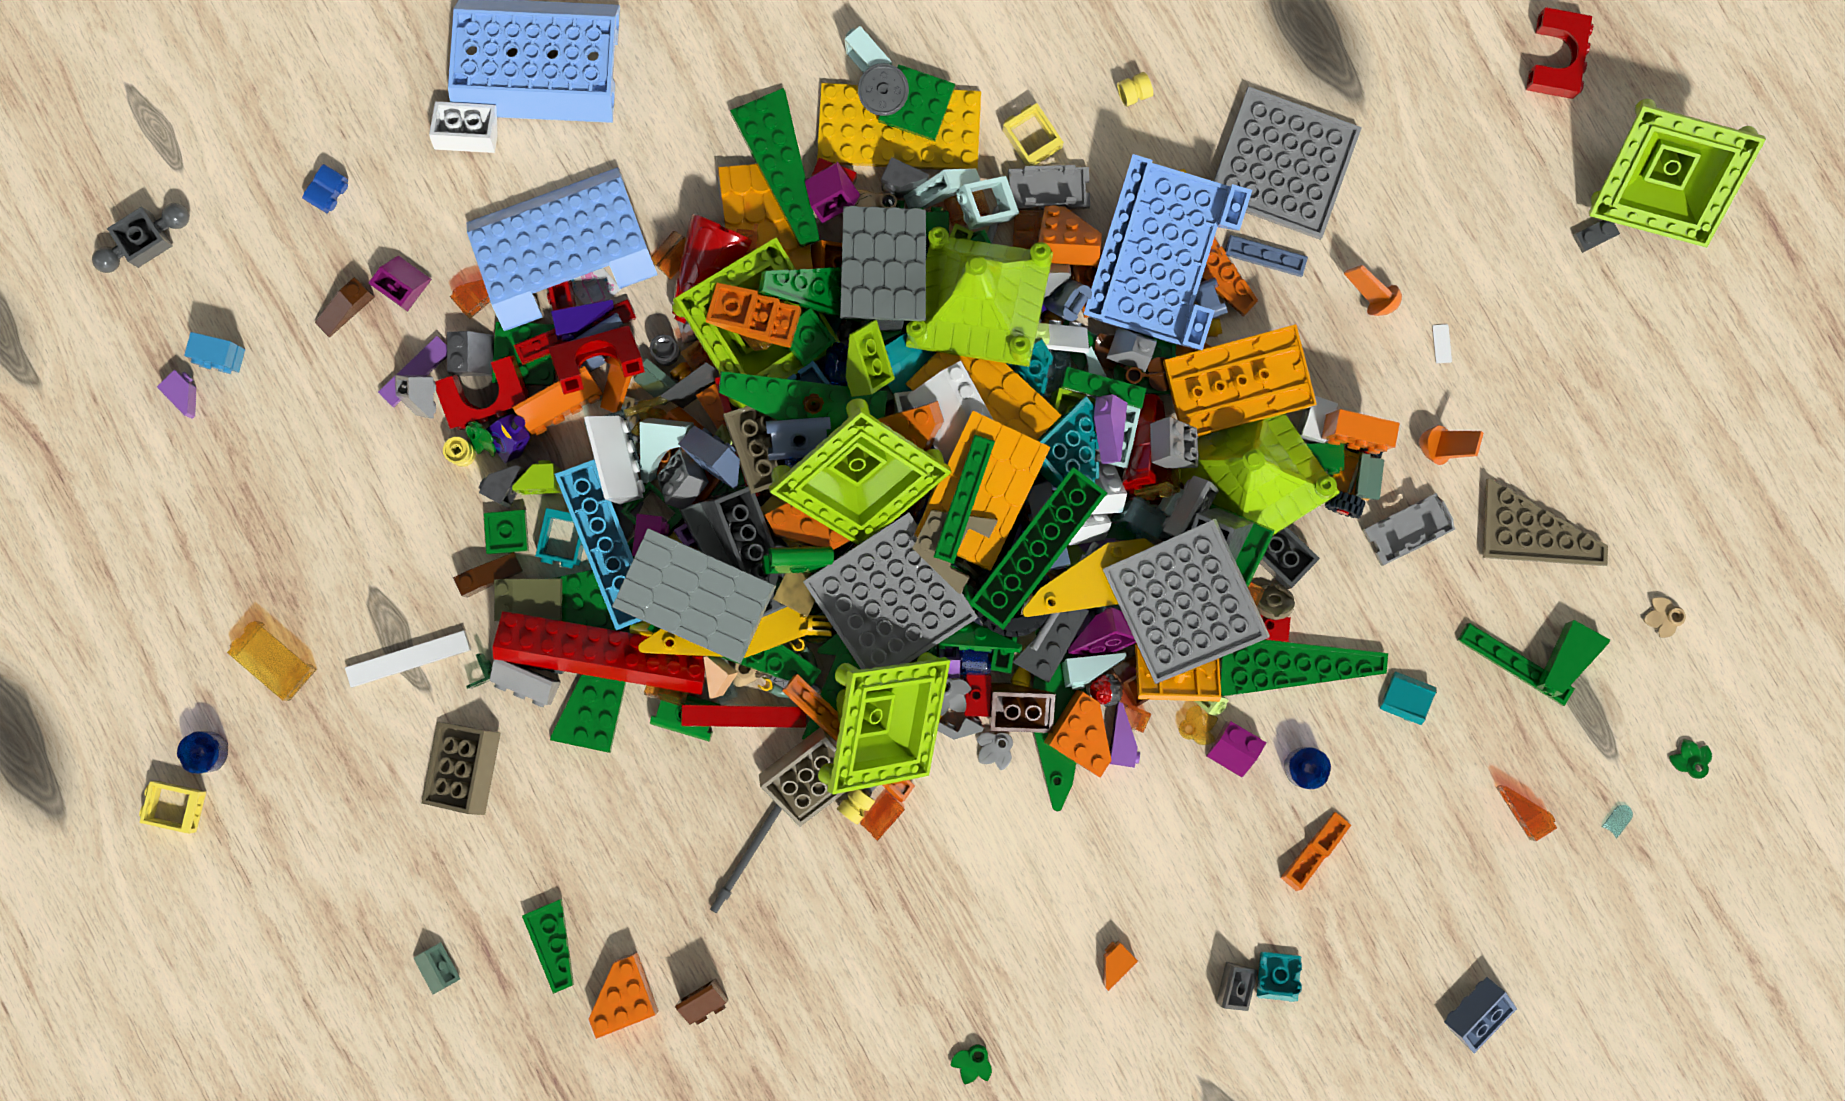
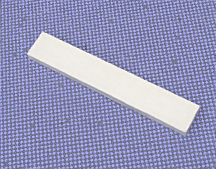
M460 631L345 667L350 687H356L471 651L466 631Z

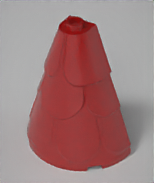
M692 214L680 262L679 278L676 279L674 298L741 259L748 251L752 240L714 221ZM672 309V314L675 315L674 319L685 324V317L677 316Z
M1147 394L1144 397L1128 468H1124L1121 481L1127 492V499L1139 503L1147 500L1148 502L1150 501V504L1159 505L1169 487L1175 489L1172 468H1164L1151 463L1150 424L1166 418L1164 403L1154 394Z

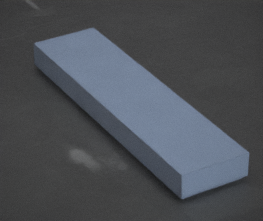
M1234 235L1229 236L1225 250L1228 257L1298 277L1303 276L1308 259L1304 255Z

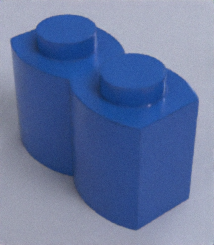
M323 164L305 190L302 199L328 214L329 211L335 209L338 196L344 194L347 190L348 179Z

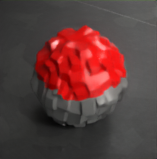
M1104 674L1092 682L1090 695L1105 707L1116 705L1123 696L1122 683L1114 675Z

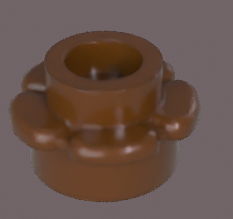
M816 393L806 396L803 399L804 409L811 414L820 412L824 404L823 398L819 397Z

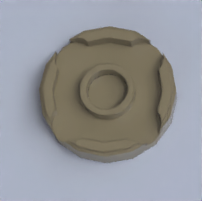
M1266 584L1257 589L1253 600L1261 615L1276 620L1284 619L1293 612L1295 606L1294 596L1287 588L1276 584L1275 586Z

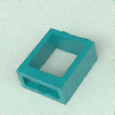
M546 508L535 556L541 558L540 562L553 565V561L561 562V566L573 569V565L580 566L583 545L579 535L573 559L546 554L553 519L574 523L570 513Z

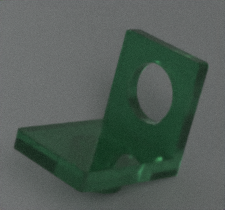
M482 653L476 654L485 678L467 685V689H473L490 681L492 663L489 659L486 660L485 655Z

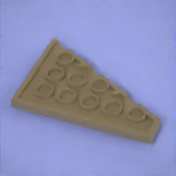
M1486 479L1483 558L1590 566L1608 565V545L1597 541L1587 533H1583L1575 528L1574 525L1560 517L1554 516L1548 510L1540 508L1522 495L1514 493L1510 488L1500 485L1494 479Z

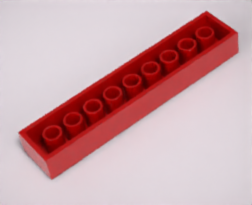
M502 611L492 646L493 659L700 695H702L706 675L703 658L706 656L640 652L638 649L639 644L649 638V636ZM669 640L665 644L671 647L674 643Z

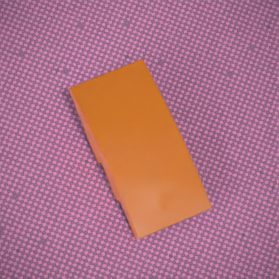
M717 283L706 322L749 338L791 348L801 307L780 303L778 298L759 295L756 290Z

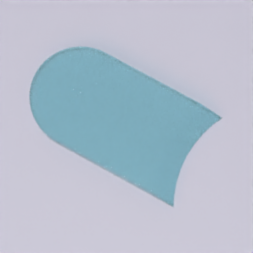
M1626 805L1617 806L1602 827L1611 831L1617 838L1633 817L1631 808Z

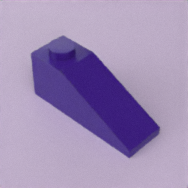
M613 299L551 311L557 340L570 341L574 337L579 336L614 309Z

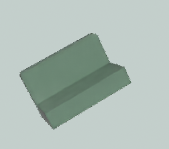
M646 359L643 362L645 372L638 374L634 381L662 405H666L669 401L661 397V395L677 383L650 360Z
M1362 453L1358 461L1355 497L1379 500L1384 459L1370 458L1371 454Z
M441 942L414 957V961L432 994L460 980Z

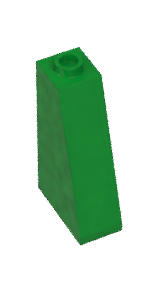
M1575 620L1565 623L1536 687L1549 697L1562 695L1610 643V639Z

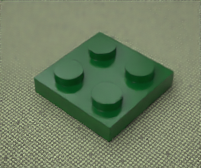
M809 308L799 317L792 345L789 349L804 367L836 342V340L814 311Z
M526 510L484 513L486 554L529 551Z

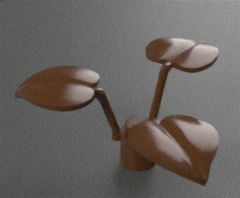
M1098 334L1095 341V355L1103 368L1111 370L1118 364L1126 370L1125 380L1129 384L1135 385L1141 381L1142 377H1149V384L1153 389L1157 391H1167L1170 389L1163 361L1168 358L1157 357L1152 359L1147 367L1149 373H1142L1137 367L1129 368L1124 364L1107 359L1115 335Z

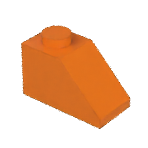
M1119 941L1116 943L1111 942L1105 948L1106 953L1103 955V985L1108 991L1138 962Z

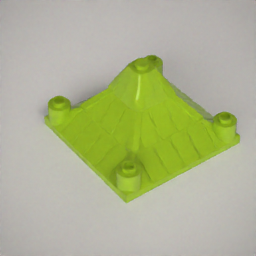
M1642 99L1635 105L1636 118L1601 190L1594 192L1591 196L1592 206L1589 210V216L1707 248L1766 138L1763 135H1759L1752 126H1744L1737 130L1657 108L1654 100Z
M935 227L930 230L928 234L929 249L926 258V320L910 321L907 324L906 347L1029 367L1053 259V252H1051L1049 245L1044 242H1038L1031 249L956 239L949 237L948 231L943 227Z
M777 238L772 239L673 299V312L679 317H685L714 366L719 371V374L723 371L787 379L793 374H797L803 368V365L788 347L749 338L706 322L717 283L759 291L763 271L796 270ZM779 299V300H780V303H785V304L800 306V305L793 304V303H790V302H787V301H784V300ZM800 306V315L803 314L809 308ZM813 310L836 340V342L813 360L816 362L842 344L823 313ZM729 398L730 403L735 407L744 408L746 406Z
M853 399L846 406L848 419L835 429L829 437L818 444L815 449L810 451L792 468L780 465L772 470L771 477L773 483L769 486V491L859 545L887 527L952 473L950 466L945 464L940 450L930 449L924 451L917 447V445L870 415L868 404L865 400Z
M1286 414L1199 436L1197 438L1198 467L1172 468L1184 486L1189 479H1192L1193 475L1212 482L1219 490L1212 504L1275 530L1274 534L1340 493L1335 479L1327 475Z
M925 652L914 663L861 670L849 663H843L837 668L835 679L846 687L840 690L836 699L840 724L837 749L835 751L834 763L823 765L818 774L819 780L828 786L827 791L833 795L929 776L950 659L946 657L939 658L929 652Z

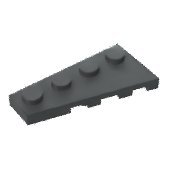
M1081 609L1060 612L1038 650L1035 651L1030 648L1031 642L1013 663L1049 683L1090 610Z

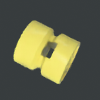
M1145 72L1136 74L1132 80L1126 78L1117 82L1119 96L1126 107L1137 103L1138 98L1145 100L1153 96L1152 84Z
M452 437L443 446L445 458L457 466L466 467L475 460L476 450L474 446L461 437Z
M861 789L850 791L847 794L848 799H843L837 807L839 812L857 825L865 816L864 811H868L875 803V800Z

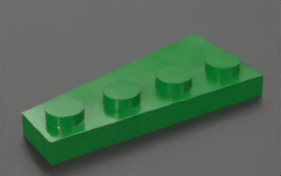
M559 899L522 915L553 994L574 985L563 901Z

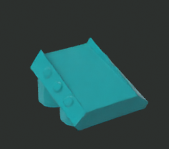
M1395 671L1380 709L1404 718L1408 722L1422 725L1437 693V687Z
M1260 952L1257 997L1260 999L1289 1002L1298 1001L1299 993L1302 991V984L1300 982L1302 957Z

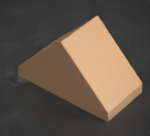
M703 657L709 697L723 696L738 672L721 657Z

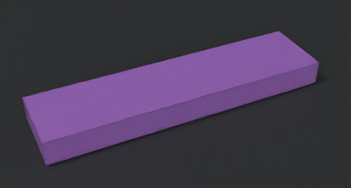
M436 336L396 375L427 376L447 357V345ZM394 376L378 391L392 407H395L401 401L396 396Z

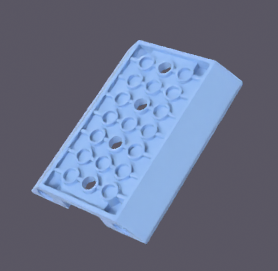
M458 0L453 10L448 81L450 102L496 105L497 117L613 123L615 82L613 80L615 45H618L620 5L529 0ZM471 46L477 47V52L474 55L467 54V50ZM511 48L518 50L514 57L507 56V52ZM551 50L558 51V56L554 59L548 58V53ZM591 52L599 54L598 58L594 61L588 59V55Z

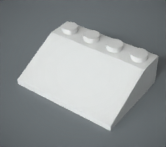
M961 361L942 370L907 395L913 408L938 401L944 422L934 438L933 446L942 452L945 464H948L972 411L993 420Z
M620 416L584 417L605 500L623 504L644 498L642 492H645L643 481L639 480L637 472H640L637 460H634L633 457L635 448L632 440L628 438L627 433L630 432L627 420Z

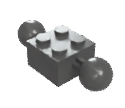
M170 203L164 207L162 217L156 220L151 212L140 207L111 225L107 230L117 246L114 248L100 247L96 249L92 255L94 267L100 272L111 273L119 267L120 258L125 256L129 263L138 268L173 246L164 231L169 227L181 229L188 224L190 215L187 208L179 203Z

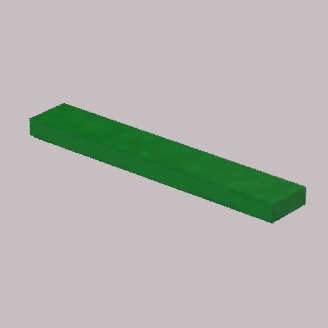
M974 435L933 556L934 558L954 564L995 441Z
M1471 623L1466 624L1457 641L1542 693V690L1536 686L1544 671L1543 668ZM1570 686L1562 695L1549 698L1565 706L1575 688Z

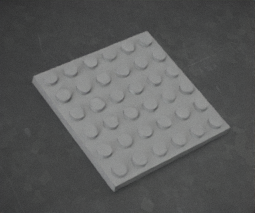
M1248 86L1214 182L1227 186L1234 184L1251 189L1252 193L1245 213L1321 240L1362 127Z
M909 512L834 560L832 565H827L803 581L861 669L909 663L978 618L963 593L959 594L912 549L918 538L914 536L918 525Z
M1216 518L1103 569L1155 684L1270 637Z

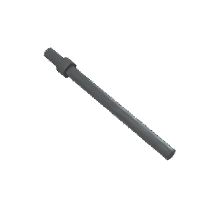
M777 803L724 887L721 886L718 891V897L710 908L714 913H717L724 901L729 899L732 894V888L782 811V808Z

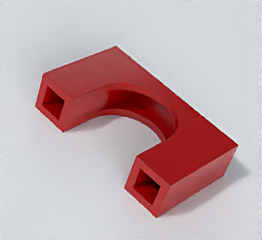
M1545 7L1538 14L1535 34L1563 40L1570 48L1571 63L1565 68L1535 65L1528 74L1527 91L1574 99L1582 92L1584 88L1582 78L1587 69L1585 59L1591 46L1588 41L1594 28V24H1591L1592 16Z
M629 325L548 347L564 395L584 389L579 368L583 362L594 356L605 355L616 359L619 362L624 378L645 372L640 352Z
M515 355L491 362L498 381L499 394L496 401L487 408L477 407L468 401L458 375L435 381L436 392L450 429L457 427L459 431L465 429L471 421H477L478 423L489 421L488 416L494 414L496 418L508 414L507 410L530 398Z

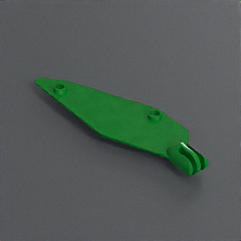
M1040 627L1037 630H1035L1036 635L1038 634ZM1068 650L1049 683L1034 675L1032 688L1056 694L1053 726L1076 691L1072 690V687H1065L1062 662L1069 658H1078L1077 655L1068 653ZM1086 687L1083 689H1078L1079 691H1082L1087 694ZM1034 732L1053 810L1058 812L1062 810L1073 785L1076 763L1044 742L1049 733ZM1058 777L1059 783L1055 785L1053 780Z

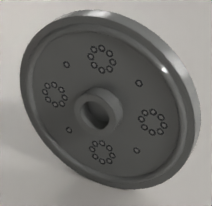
M875 64L869 67L859 80V99L862 105L875 115L887 116L896 113L904 106L908 98L909 86L907 79L900 69L891 64Z

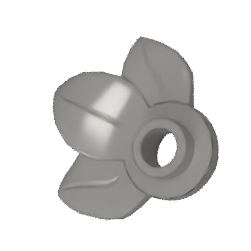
M947 677L946 685L949 688L944 693L941 716L949 708L956 712H965L966 699L964 695L971 691V687L966 681L961 679L952 680Z
M985 732L976 739L983 747L979 753V763L992 764L995 762L1000 770L1005 769L1012 759L1010 750L1013 746V739L1008 733L1000 732L993 734ZM1004 740L1006 742V745L1001 746L999 744V741Z

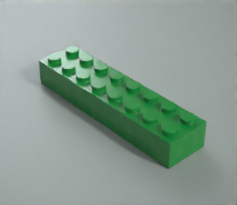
M1073 467L969 604L1004 630L1106 496L1107 492Z

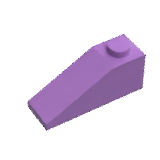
M1113 394L1096 397L1094 422L1101 463L1103 464L1121 462L1127 402Z
M1118 702L1115 708L1111 737L1110 764L1135 768V764H1139L1140 752L1137 751L1138 746L1124 705Z

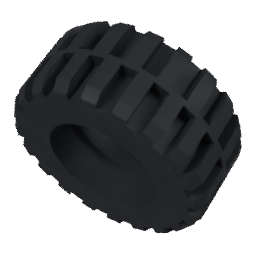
M1003 559L996 560L991 571L983 570L976 582L973 598ZM1045 574L1033 590V596L1041 587L1050 582L1048 575ZM975 609L981 622L988 629L1008 637H1019L1032 633L1050 615L1031 617L1021 615L1013 617L1003 630Z

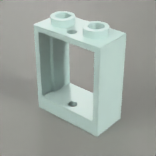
M861 26L851 29L846 34V54L863 73L875 64L886 63L892 65V61Z
M1006 176L964 184L956 192L957 201L961 205L964 221L967 223L969 230L1008 222L1019 214ZM992 188L1000 213L980 217L972 192Z

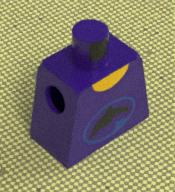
M514 414L497 420L486 429L493 437L494 441L492 443L505 464L522 455L530 438L529 433L524 428L525 420Z

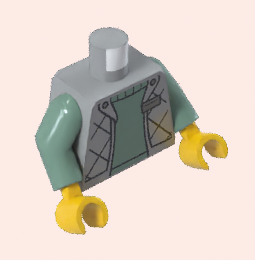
M798 638L799 643L797 645H793L790 642L794 653L818 668L814 654L801 638ZM774 676L771 679L762 677L766 680V684L764 686L758 684L760 689L778 697L789 698L782 691L788 684V681ZM815 682L811 686L817 693L822 689Z

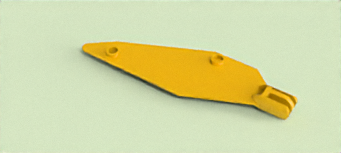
M1145 538L1106 543L1041 587L1023 608V615L1031 617L1117 605V599L1103 569L1155 545Z
M785 607L761 618L744 658L806 635L832 636V631L828 630L832 629V625L830 622H823L829 621L825 615L809 614L806 617L789 607ZM663 629L654 633L638 646L639 651L642 653L724 657ZM669 640L674 643L671 647L665 644Z

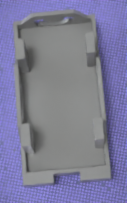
M1052 165L1008 169V183L1018 210H1044L1045 206L1052 205L1066 207L1067 209H1090V193H1086V183H1089V167Z
M1435 493L1363 529V532L1368 542H1374L1378 550L1375 555L1380 565L1384 566L1455 530L1446 504Z

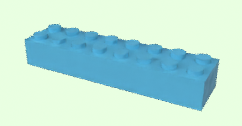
M595 460L556 473L557 482L615 629L619 630L642 621L612 607L633 562V556L611 501L604 498Z

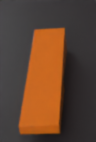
M1334 812L1280 878L1295 891L1302 890L1323 860L1329 857L1351 827V824L1337 812Z

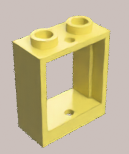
M1038 103L1033 106L1031 104L1027 105L1021 110L1019 115L1016 117L1012 115L1004 121L1005 124H1003L1002 131L1026 166H1036L1063 147L1064 142ZM1035 117L1051 142L1028 156L1012 130Z
M150 781L145 789L144 795L146 799L139 812L141 817L139 823L187 834L197 832L206 791L162 781ZM161 789L189 795L182 824L154 818Z

